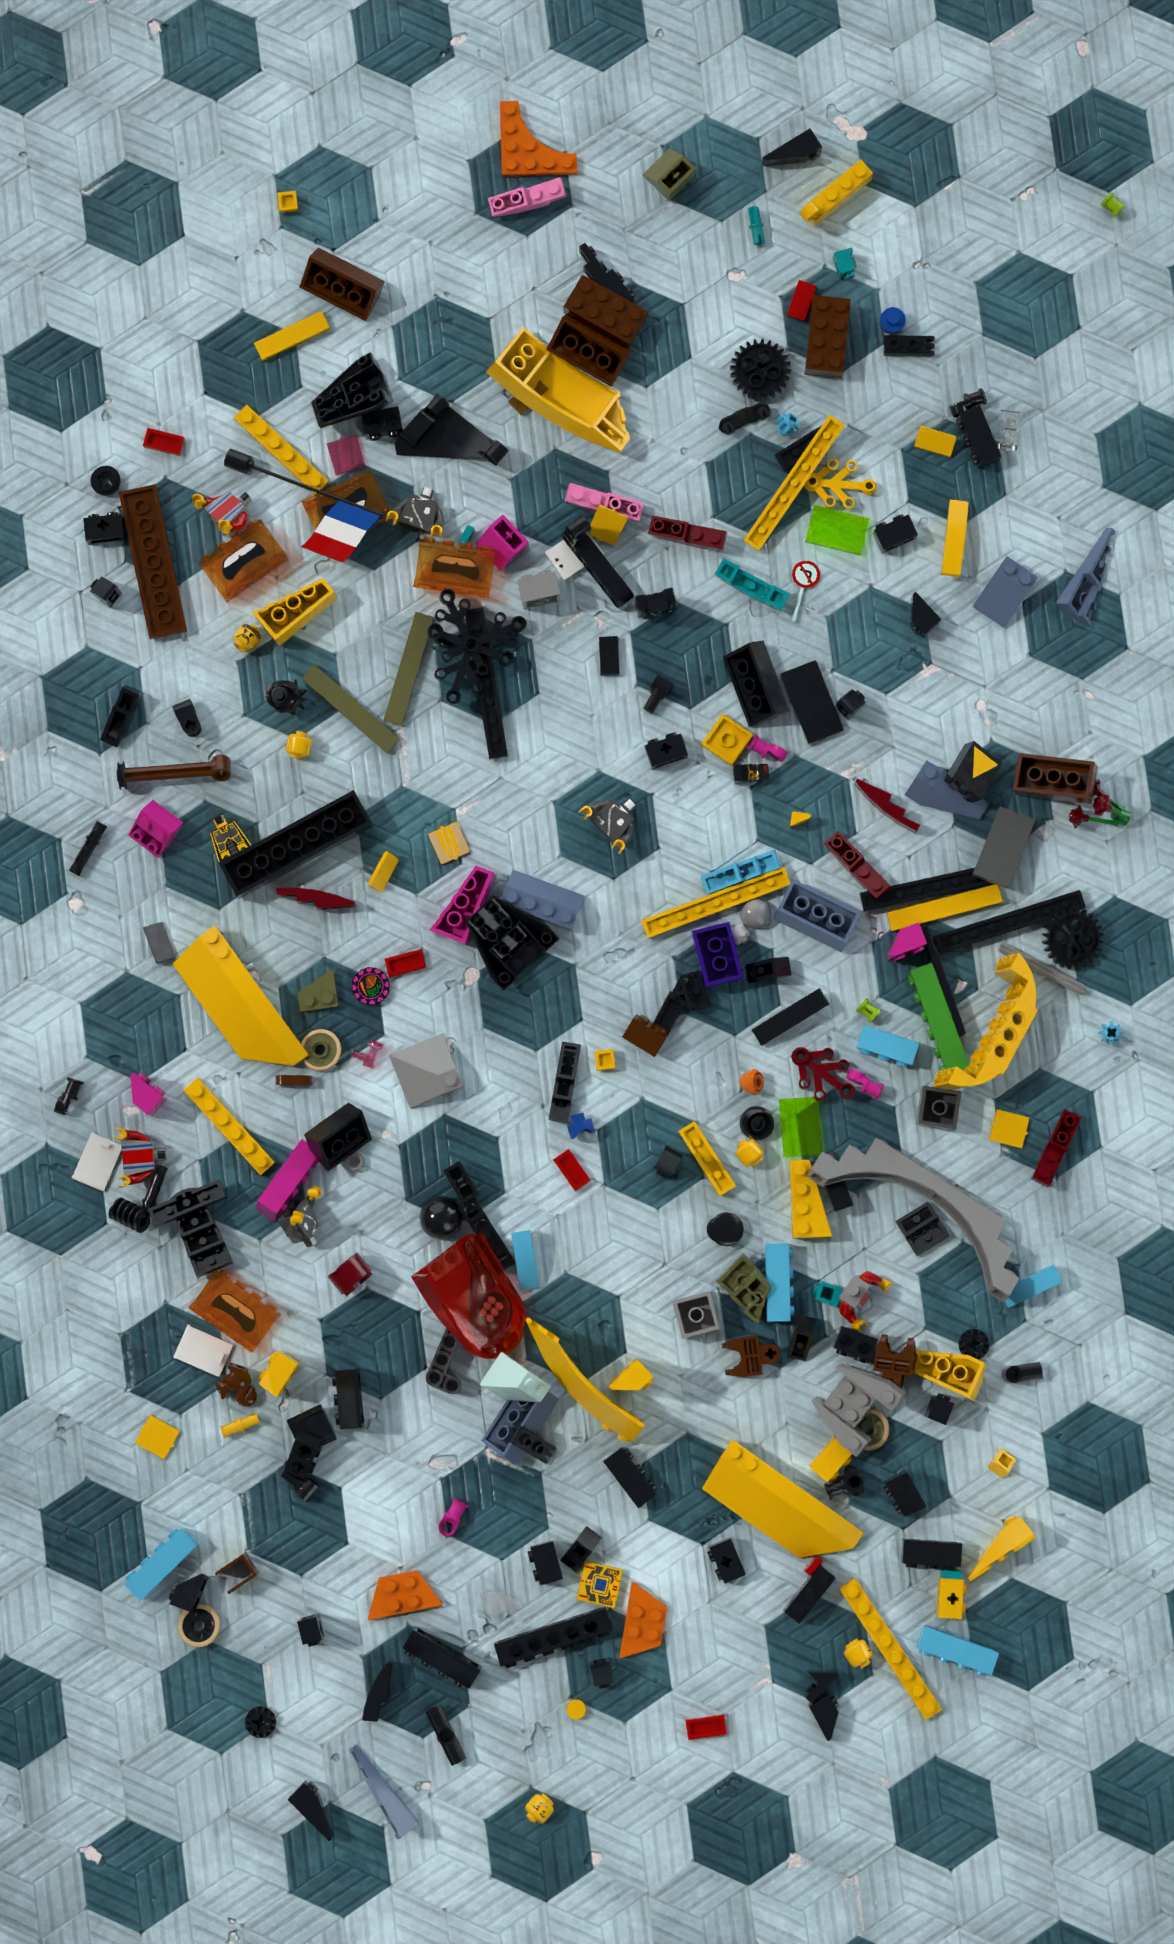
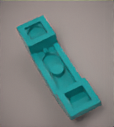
M725 558L722 559L714 574L743 594L779 611L782 610L790 596L786 591L754 577Z

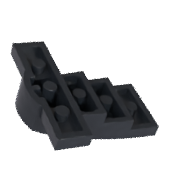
M219 1179L197 1189L188 1188L181 1190L173 1195L170 1200L148 1209L155 1228L174 1220L177 1221L180 1236L183 1239L187 1255L190 1258L197 1278L233 1264L222 1234L208 1208L212 1204L227 1199Z

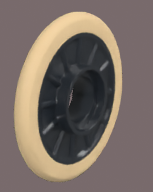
M198 1604L195 1614L184 1611L178 1621L180 1637L186 1644L192 1647H204L211 1644L218 1636L220 1630L218 1614L213 1608L204 1604ZM198 1620L204 1622V1628L201 1631L194 1629V1624Z

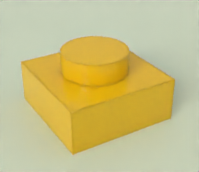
M296 191L277 193L280 213L298 211Z
M613 1049L594 1051L596 1071L616 1069Z

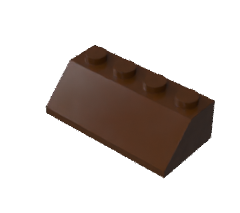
M318 247L309 256L299 288L366 321L380 297L385 281Z
M569 313L562 317L546 349L610 387L613 386L633 352V349Z

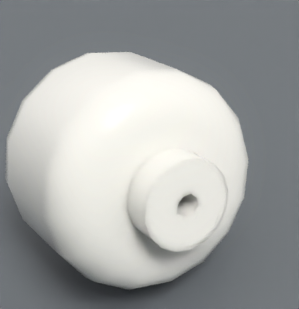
M737 924L731 929L735 944H745L749 941L750 931L745 925Z

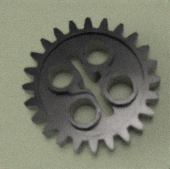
M754 339L753 345L747 341L746 348L740 346L741 353L735 351L734 355L737 358L731 359V362L735 365L730 366V370L735 372H732L730 377L736 378L733 380V385L739 384L737 391L743 389V396L750 393V399L756 395L757 401L760 400L761 396L767 400L769 394L772 398L775 397V391L780 394V387L786 388L784 381H789L790 379L786 374H791V369L787 368L791 365V362H785L788 359V355L782 356L784 349L777 350V343L771 346V340L764 344V339H761V342L758 344L756 339ZM767 354L770 357V359L767 361L761 360L760 355ZM750 362L753 367L746 369L743 367V363ZM772 362L776 363L775 365L768 366ZM757 367L764 368L763 373L760 370L757 371ZM774 370L778 373V376L770 377L768 372ZM759 379L761 384L755 386L751 383V380Z
M1067 907V913L1060 909V916L1054 913V921L1048 919L1050 926H1044L1048 931L1047 933H1042V936L1046 937V940H1043L1042 943L1047 945L1043 950L1045 952L1050 951L1047 957H1054L1053 963L1055 964L1060 961L1059 966L1062 968L1065 964L1067 969H1071L1072 965H1074L1075 969H1079V964L1086 967L1085 961L1093 963L1091 957L1098 958V955L1095 953L1096 950L1102 951L1098 946L1104 943L1099 938L1104 936V933L1099 932L1102 926L1096 925L1099 921L1097 918L1091 920L1093 917L1092 913L1086 916L1087 910L1085 909L1080 912L1079 908L1075 907L1073 912L1070 907ZM1077 920L1079 926L1077 929L1072 930L1071 923ZM1063 925L1066 926L1070 934L1075 935L1074 939L1083 948V952L1080 951L1076 943L1070 941L1072 938L1063 929ZM1063 932L1064 937L1062 941L1057 942L1056 934ZM1089 935L1090 942L1084 945L1082 939L1084 936ZM1070 947H1074L1075 953L1069 957L1067 951Z

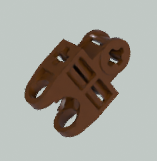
M882 1334L875 1352L873 1371L883 1372L882 1378L887 1380L894 1379L893 1381L902 1389L904 1375L913 1376L915 1373V1339L908 1337L906 1347H904L902 1352L897 1353L891 1349L888 1335Z
M758 1335L740 1337L722 1343V1349L731 1348V1350L739 1352L741 1356L740 1363L737 1366H734L733 1369L725 1370V1375L746 1377L762 1375L763 1364L775 1363L780 1358V1349L771 1343L759 1345ZM748 1340H750V1343H751L752 1354H750V1348H749V1341H748ZM768 1348L776 1351L772 1359H769V1356H765ZM751 1358H753L754 1372H752Z

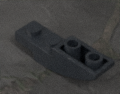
M586 243L580 245L579 253L587 263L583 266V272L587 277L634 303L635 295L629 287H625L621 274L619 272L616 273L613 269L606 273V266L602 261L599 262L595 256L597 254L592 246L588 247Z

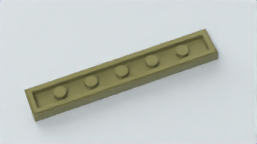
M415 612L384 716L385 722L399 726L403 725L427 644V630L433 624L434 617Z
M313 665L301 678L387 754L400 740L317 666Z

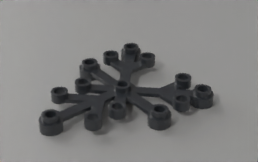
M444 589L439 596V600L443 605L447 606L450 614L446 613L443 609H439L434 617L439 622L447 621L455 624L462 638L444 632L443 627L437 623L429 626L427 635L432 640L440 638L459 646L450 651L442 652L440 659L443 663H449L452 658L463 654L461 661L445 668H438L434 673V677L441 681L447 675L457 671L452 689L445 695L446 703L454 706L461 700L459 690L465 674L471 684L470 691L473 694H478L482 690V684L478 682L469 664L471 657L477 667L476 673L480 677L488 673V667L483 663L479 654L498 660L503 667L511 666L515 660V656L511 651L505 650L500 653L481 645L497 640L505 643L508 648L513 649L517 646L518 640L516 637H509L506 634L512 631L522 632L527 622L524 617L516 616L509 625L502 627L506 620V615L503 612H498L494 616L495 623L491 633L479 638L472 637L463 622L466 611L471 606L470 601L462 599L458 604V611L454 604L456 597L454 591ZM443 596H449L450 600H444ZM466 602L468 607H462L461 603ZM442 613L444 618H439L437 614ZM497 616H502L503 621H498ZM516 622L520 623V628L515 627ZM436 630L438 635L434 636L431 631ZM509 640H514L515 645H510ZM471 643L473 645V649H469L467 647V644ZM448 654L450 659H444L443 655ZM503 657H507L509 662H504ZM479 668H484L485 673H481L479 671ZM441 671L444 676L439 677L437 672ZM473 685H478L479 690H474ZM449 696H454L455 701H450Z

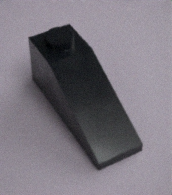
M811 128L762 157V165L773 166L805 163L808 160L814 161L821 155L822 145Z
M666 1146L654 1167L657 1170L656 1174L665 1179L667 1176L672 1177L683 1155Z
M305 1780L287 1800L330 1841L333 1838V1833L320 1794L317 1792L319 1789L313 1782L310 1781L308 1783Z

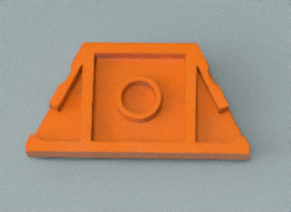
M418 1570L379 1577L368 1620L442 1606V1601L436 1596Z
M631 1582L619 1654L621 1658L659 1647L662 1641L667 1606L635 1582Z

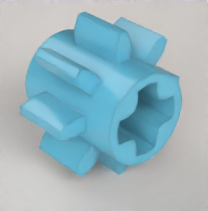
M784 412L776 420L778 423L776 429L783 436L789 435L791 437L800 429L797 426L799 420L792 413L787 415Z
M1110 1021L1108 1027L1105 1024L1101 1025L1103 1031L1098 1032L1103 1037L1101 1042L1106 1040L1108 1045H1112V1040L1117 1043L1120 1042L1117 1038L1123 1034L1118 1029L1120 1024L1114 1026L1113 1021ZM1113 1029V1036L1108 1037V1030Z

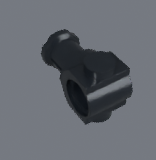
M855 1467L844 1470L845 1474L840 1476L838 1481L824 1484L830 1500L842 1493L845 1495L852 1493L853 1497L864 1493L863 1478L857 1473ZM853 1476L859 1479V1484L856 1487L849 1485V1479Z

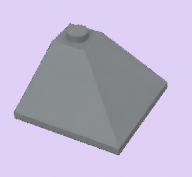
M443 1034L389 1055L410 1108L463 1088Z

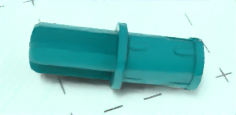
M749 207V229L752 232L753 245H757V243L759 245L764 244L765 240L762 229L764 224L761 223L759 207Z

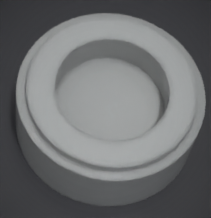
M357 1152L345 1159V1165L350 1171L357 1172L364 1167V1158Z

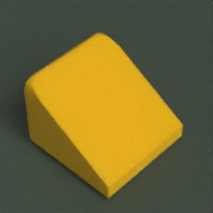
M793 811L789 828L810 820L811 815L809 813Z
M1001 1448L988 1465V1468L999 1477L1004 1478L1010 1472L1017 1459Z

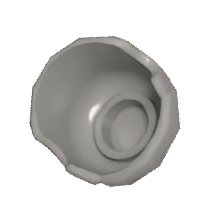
M750 900L743 905L740 911L741 921L751 929L760 928L767 924L771 918V909L764 900Z

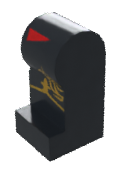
M734 764V784L769 780L768 764Z

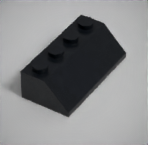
M764 640L747 643L723 656L749 727L772 720L790 711Z
M416 1626L403 1646L404 1653L413 1659L416 1656L422 1660V1665L429 1669L434 1667L439 1670L438 1674L446 1679L448 1677L454 1679V1684L462 1689H465V1687L470 1689L482 1668L481 1665Z

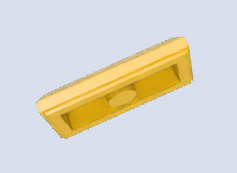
M920 426L914 447L951 457L957 436Z
M388 851L384 852L368 882L369 887L382 892L399 859Z

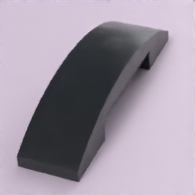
M475 1197L460 1206L459 1210L499 1273L515 1264L514 1258Z

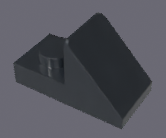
M807 1670L817 1681L816 1684L812 1683L805 1690L807 1693L805 1698L810 1703L836 1679L838 1674L834 1670Z

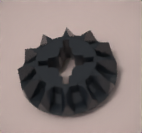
M100 466L92 473L90 482L97 494L106 496L113 495L114 492L119 490L121 478L115 468ZM107 477H110L109 481L112 485L105 484L102 487L103 482L101 478L106 479Z
M970 1329L961 1335L958 1346L961 1354L981 1359L989 1351L990 1342L987 1335L981 1330ZM973 1336L976 1342L982 1343L976 1347V1353L973 1347L966 1346L972 1343Z
M264 1706L251 1709L245 1718V1728L250 1735L256 1738L269 1736L276 1727L274 1713ZM261 1714H263V1721L267 1724L262 1725L260 1730H258V1724L253 1721L259 1720Z

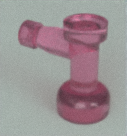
M370 1039L368 1042L370 1047L368 1055L353 1050L351 1057L364 1061L363 1066L374 1069L375 1065L373 1063L378 1050L383 1049L384 1044Z

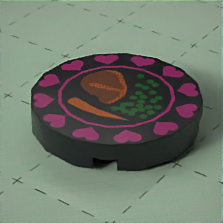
M367 967L361 969L352 980L353 995L359 1002L365 1005L373 1006L380 1004L389 994L390 983L388 977L378 968Z

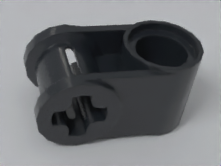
M190 698L173 705V711L183 731L189 737H197L201 733L202 728ZM190 724H193V725H194V726H193V729H194V730H192V731L189 729V728H190Z

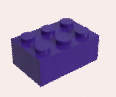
M729 922L691 932L705 989L743 979Z

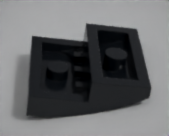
M928 1201L895 1221L916 1256L949 1237L948 1232Z

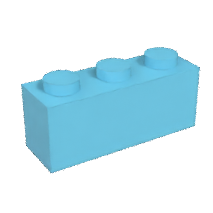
M864 1025L856 1048L860 1049L859 1053L870 1056L872 1053L878 1055L877 1059L888 1062L890 1059L896 1061L897 1066L907 1068V1065L912 1066L919 1043Z

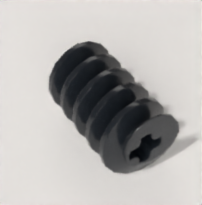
M123 1197L116 1199L109 1209L108 1215L110 1219L138 1233H143L150 1225L148 1210L139 1205L137 1206L135 1203H131Z

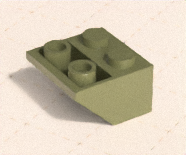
M668 149L643 176L670 201L696 176V167L683 155Z

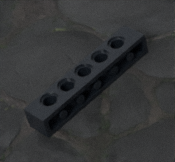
M606 1606L496 1641L494 1642V1647L500 1666L510 1668L516 1666L517 1661L524 1659V1662H529L536 1659V1655L543 1654V1656L553 1654L554 1649L560 1647L562 1650L573 1647V1643L580 1641V1644L592 1641L591 1637L597 1635L599 1638L610 1635L609 1632L613 1631ZM587 1622H595L597 1625L596 1629L588 1631L585 1627ZM570 1627H575L578 1630V1634L575 1637H570L567 1634V1630ZM550 1634H558L559 1641L551 1643L548 1639ZM531 1640H539L541 1643L540 1648L532 1649L530 1647ZM518 1645L522 1648V1653L514 1655L511 1652V1648Z

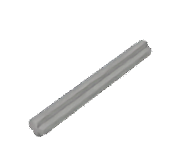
M1002 943L998 951L1006 956L1019 952L1030 969L1079 995L1084 993L1086 989L1084 984L1006 943Z

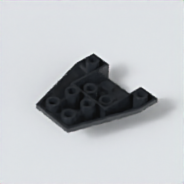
M369 352L353 362L311 404L319 428H324L379 411L392 403L393 398L385 375L373 354Z
M494 895L465 921L490 977L503 991L544 951L546 952L560 939L547 924Z

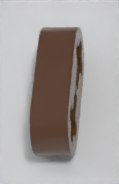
M275 1075V1085L311 1086L312 1076Z

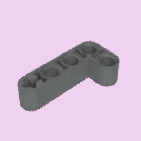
M460 1316L461 1319H462V1321H463V1322L465 1323V1325H466L465 1319H464L462 1316ZM446 1328L426 1374V1382L430 1386L448 1394H456L461 1389V1381L459 1378L448 1374L447 1371L459 1341L451 1333H448ZM452 1336L455 1339L453 1347L445 1345L446 1337ZM440 1354L446 1355L448 1358L447 1364H438L437 1357ZM432 1372H437L440 1375L438 1383L430 1381L429 1376ZM449 1380H455L458 1383V1388L455 1391L448 1389L447 1383Z

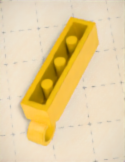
M859 160L809 201L799 212V215L806 223L810 222L815 227L872 180L873 172L862 160Z

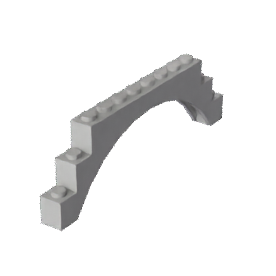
M875 1138L865 1154L857 1147L848 1145L838 1161L830 1154L821 1152L806 1177L822 1187L844 1180L874 1179L899 1184L928 1197L955 1220L970 1240L982 1266L987 1293L1004 1302L1016 1286L1019 1277L1013 1271L1004 1268L1013 1249L1006 1242L997 1239L1007 1221L1000 1214L987 1209L984 1204L970 1198L967 1193L959 1191L951 1183L937 1177L934 1172L926 1170L917 1161H913L901 1151L893 1149L884 1140Z

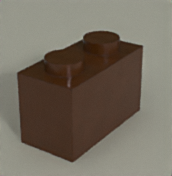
M636 1014L622 1038L655 1057L669 1033L661 1025H654L649 1022L650 1019L646 1016Z

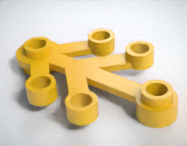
M832 458L828 460L827 465L817 474L812 473L804 485L807 491H815L824 501L825 507H834L836 500L833 496H828L822 487L830 488L847 510L852 509L855 502L853 498L847 497L841 489L861 490L867 496L875 493L877 486L875 481L871 479H866L864 482L841 481L849 473L856 471L858 465L854 460H849L846 467L830 480L823 479L830 471H835L838 468V461ZM830 462H835V463H836V467H834V468L830 467V466H829V463H830ZM852 463L855 465V468L850 469L848 465ZM814 479L816 483L811 485L809 480ZM866 484H871L873 488L867 489ZM827 499H832V500H833V504H832V505H828V504L826 503V500H827ZM849 500L852 502V505L846 506L845 502Z

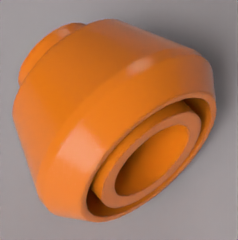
M752 1069L742 1075L739 1085L744 1092L758 1095L763 1089L764 1079L757 1069Z

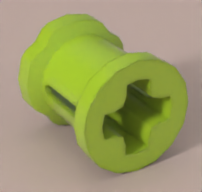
M1112 192L1100 204L1102 207L1105 206L1114 218L1126 206L1124 203L1121 204Z
M866 998L857 1008L856 1012L862 1013L869 1019L868 1022L871 1023L881 1009L875 1008L868 1002L869 999Z

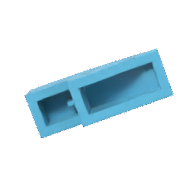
M531 1230L511 1233L520 1290L540 1288Z
M1054 1264L1019 1280L1010 1296L1005 1300L1007 1307H1012L1061 1283L1062 1280Z

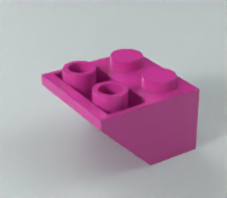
M501 515L491 524L475 543L501 572L529 547V542L504 515Z
M152 800L140 811L128 836L159 858L176 837L183 822Z
M919 922L899 930L887 955L888 961L893 959V962L904 959L908 953L915 955L924 950L923 947L927 942Z
M132 1073L133 1103L147 1115L153 1117L167 1100L164 1097L166 1093L156 1085L152 1087L149 1084L151 1080L144 1074Z

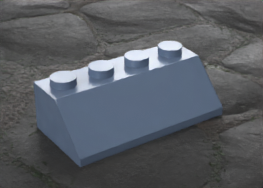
M513 870L501 900L538 920L572 932L585 896Z
M792 879L773 919L842 953L861 912Z
M547 1392L541 1402L507 1400L481 1441L504 1458L518 1465L526 1452L510 1443L520 1426L537 1435L559 1401V1398Z

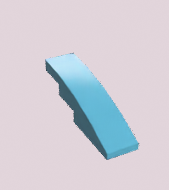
M771 850L701 876V880L706 894L709 895L782 868L776 850Z

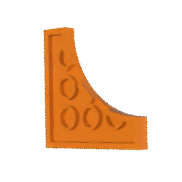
M500 101L502 177L577 175L576 154L555 151L540 143L525 126L520 114L519 102Z

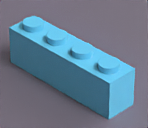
M789 1243L765 1244V1278L770 1283V1289L766 1297L767 1322L791 1321V1317H794V1305L790 1306V1298H794L793 1286H790V1278H793V1267H789V1259H793V1248L789 1247Z
M183 1528L179 1531L174 1529L167 1536L170 1540L165 1545L161 1542L154 1549L156 1553L151 1558L147 1556L140 1563L142 1567L137 1572L133 1570L126 1577L128 1581L124 1585L140 1601L199 1545Z
M923 1625L916 1648L920 1650L919 1653L928 1657L931 1654L939 1656V1661L948 1664L949 1661L957 1663V1667L964 1670L970 1667L975 1669L976 1674L986 1677V1674L992 1675L999 1652L926 1625Z

